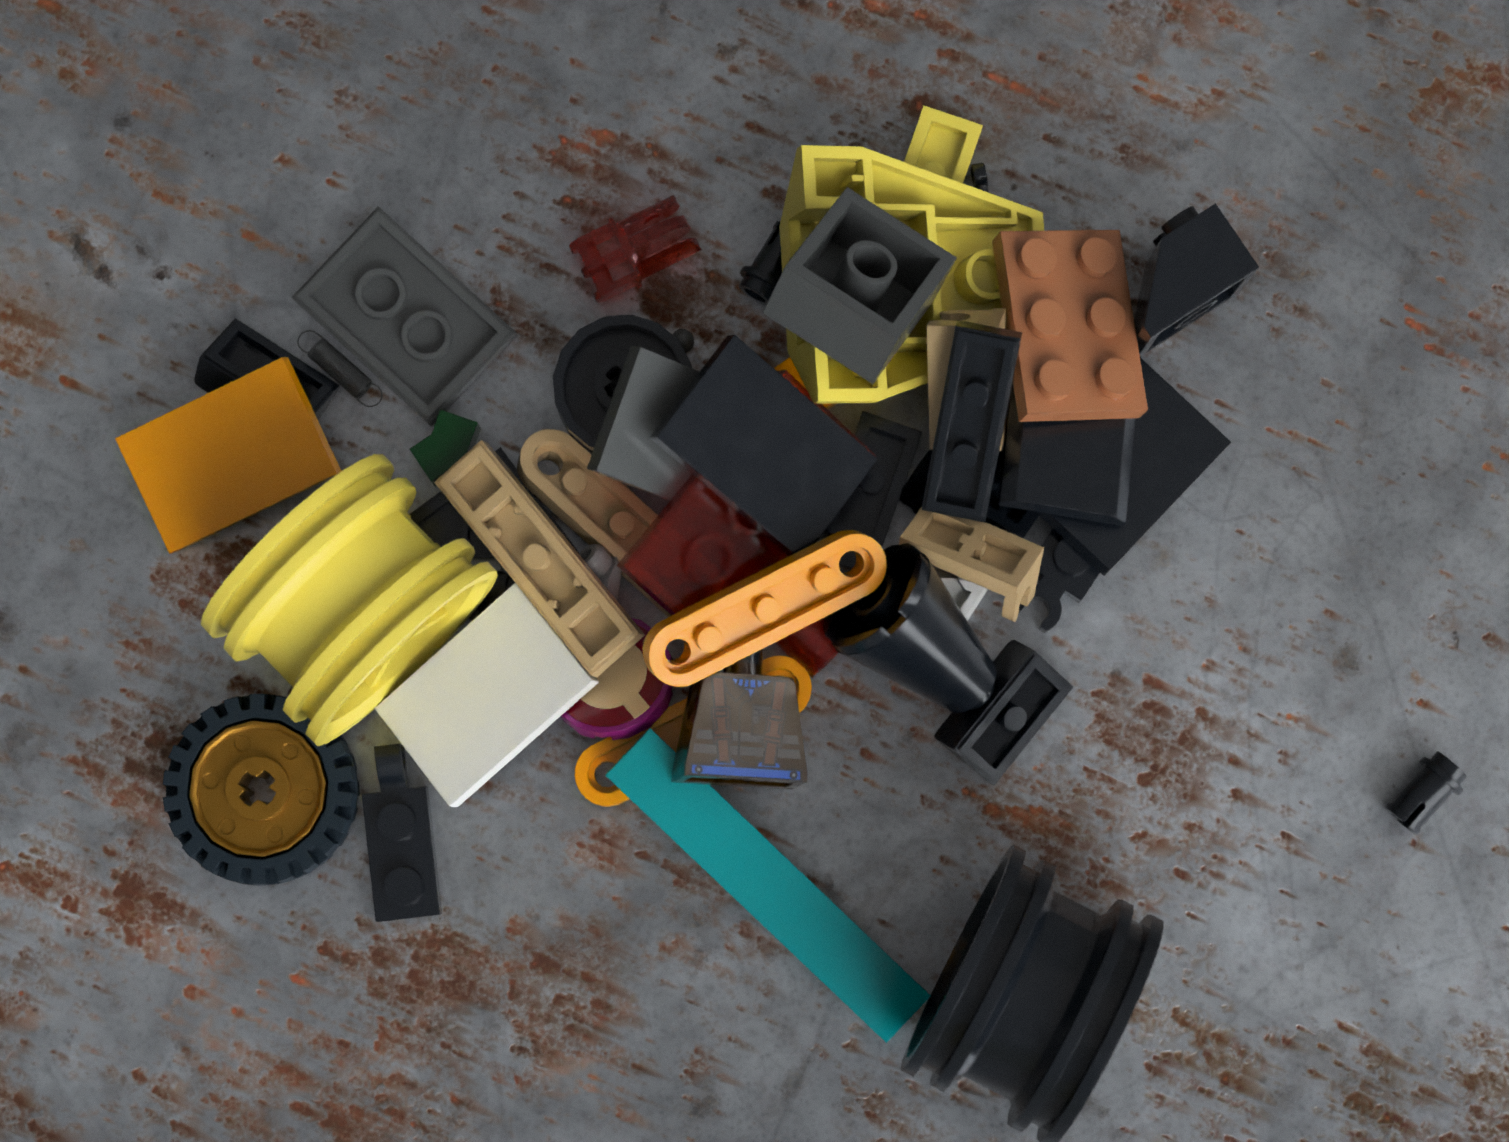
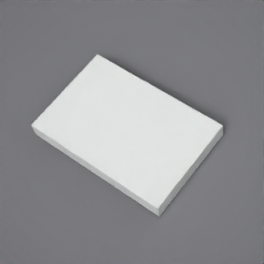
M514 583L374 709L450 807H459L597 685L599 681L596 677L590 676L518 585Z

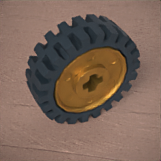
M250 694L242 697L236 696L224 700V703L218 706H211L200 714L201 717L195 723H190L181 733L183 735L178 745L173 746L168 757L171 759L169 769L164 771L163 785L166 786V797H163L164 810L170 817L171 823H169L172 833L174 837L180 840L183 845L182 849L190 858L196 860L201 867L212 874L226 880L246 885L262 886L285 883L301 878L311 873L318 866L323 865L333 856L334 851L345 841L349 834L347 832L350 825L355 820L358 810L356 804L357 797L360 796V786L357 780L355 759L347 746V742L341 735L327 744L317 746L305 734L311 720L308 718L295 723L283 711L287 697L270 694ZM272 776L275 781L269 788L276 792L272 801L268 803L257 800L252 804L249 798L255 791L248 787L252 778L258 777L266 780Z

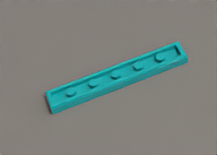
M649 728L613 765L605 776L887 1043L931 995L711 785L671 782L676 752Z

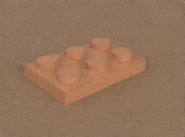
M1120 230L1000 231L992 240L1001 305L1002 308H1006L1007 329L1022 332L1013 378L1018 421L1140 418L1148 411Z

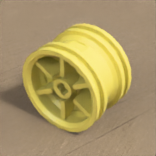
M373 454L359 460L327 481L296 506L242 559L213 595L202 614L200 625L213 638L226 636L223 649L236 662L247 660L260 653L293 687L285 700L283 711L295 723L308 718L311 720L305 734L317 746L329 743L359 723L434 656L481 604L498 577L497 571L488 562H480L474 566L471 564L475 550L465 538L456 539L441 547L423 532L408 513L417 493L415 487L406 477L391 480L394 467L383 454Z

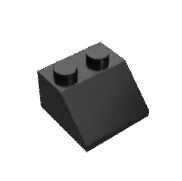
M1216 203L1198 214L1194 206L1183 210L1167 221L1161 227L1163 233L1153 240L1156 248L1145 265L1134 318L1140 357L1239 294L1259 268Z

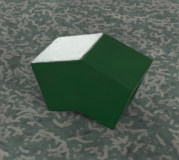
M440 409L432 434L410 448V451L435 487L437 485L434 482L475 446L481 427L478 422Z

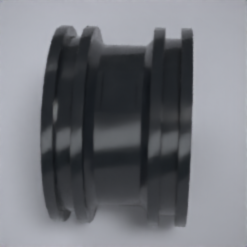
M1011 845L974 906L930 994L931 997L926 1002L908 1043L900 1069L913 1077L922 1066L931 1070L933 1073L930 1085L942 1092L951 1085L955 1078L964 1076L1009 1099L1011 1106L1007 1124L1010 1127L1022 1132L1032 1122L1038 1125L1037 1140L1039 1142H1059L1069 1130L1094 1090L1131 1018L1156 958L1164 930V921L1149 914L1139 923L1132 920L1134 905L1122 899H1118L1109 908L1107 913L1100 915L1054 891L1052 882L1056 870L1055 865L1041 860L1033 870L1023 864L1026 851L1016 845Z

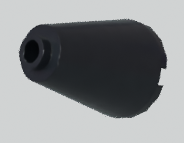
M909 543L887 547L883 550L886 556L887 568L882 583L871 594L826 616L823 624L824 635L832 641L831 644L837 652L953 713H963L982 707L991 698L995 689L994 682L997 676L995 664L927 556Z

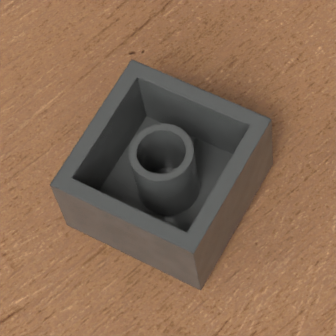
M847 187L786 264L763 313L868 382L874 384L933 303L957 257Z

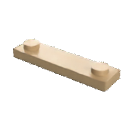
M483 440L479 441L434 482L590 676L598 677L645 636L489 443Z

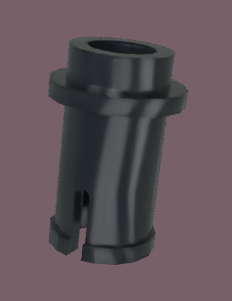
M780 221L775 222L771 234L752 265L743 266L740 271L743 277L739 284L740 290L763 305H767L782 274Z
M1438 751L1431 759L1423 757L1419 761L1423 768L1397 797L1385 806V809L1393 817H1398L1397 821L1415 835L1421 831V827L1452 793L1456 795L1462 793L1463 789L1460 784L1467 777L1456 764Z

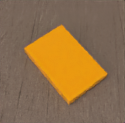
M281 357L115 438L169 554L180 551L318 485L342 471L288 357Z

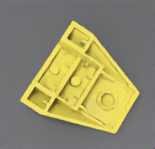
M799 146L796 150L779 226L782 271L847 187L957 257L933 303L874 384L868 382L786 328L788 354L813 403H876L928 384V322L940 320L941 311L993 310V308H1002L992 240L1000 231H1044L1043 212L862 146Z

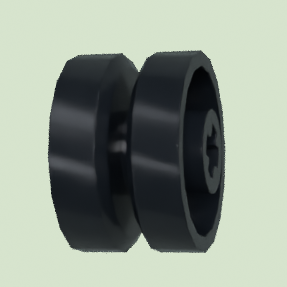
M632 314L605 316L580 328L561 350L553 374L555 405L568 434L591 455L631 346L642 347L692 368V364L680 341L659 323Z

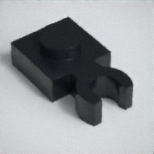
M1053 528L1041 545L1044 547L1039 571L1041 579L1036 586L1035 596L1033 597V599L1042 601L1047 607V616L1039 627V630L1043 633L1051 630L1059 621L1062 612L1060 601L1062 595L1065 594L1079 603L1100 574L1091 563ZM1020 604L1019 612L1025 607L1024 605Z

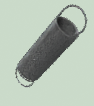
M307 330L299 335L297 343L301 351L308 353V357L353 397L357 398V401L366 407H374L381 402L383 394L380 387L372 383V380L319 333ZM305 332H314L322 339L309 352L302 350L299 345L300 336ZM371 385H375L381 392V399L375 405H365L359 399L368 391Z

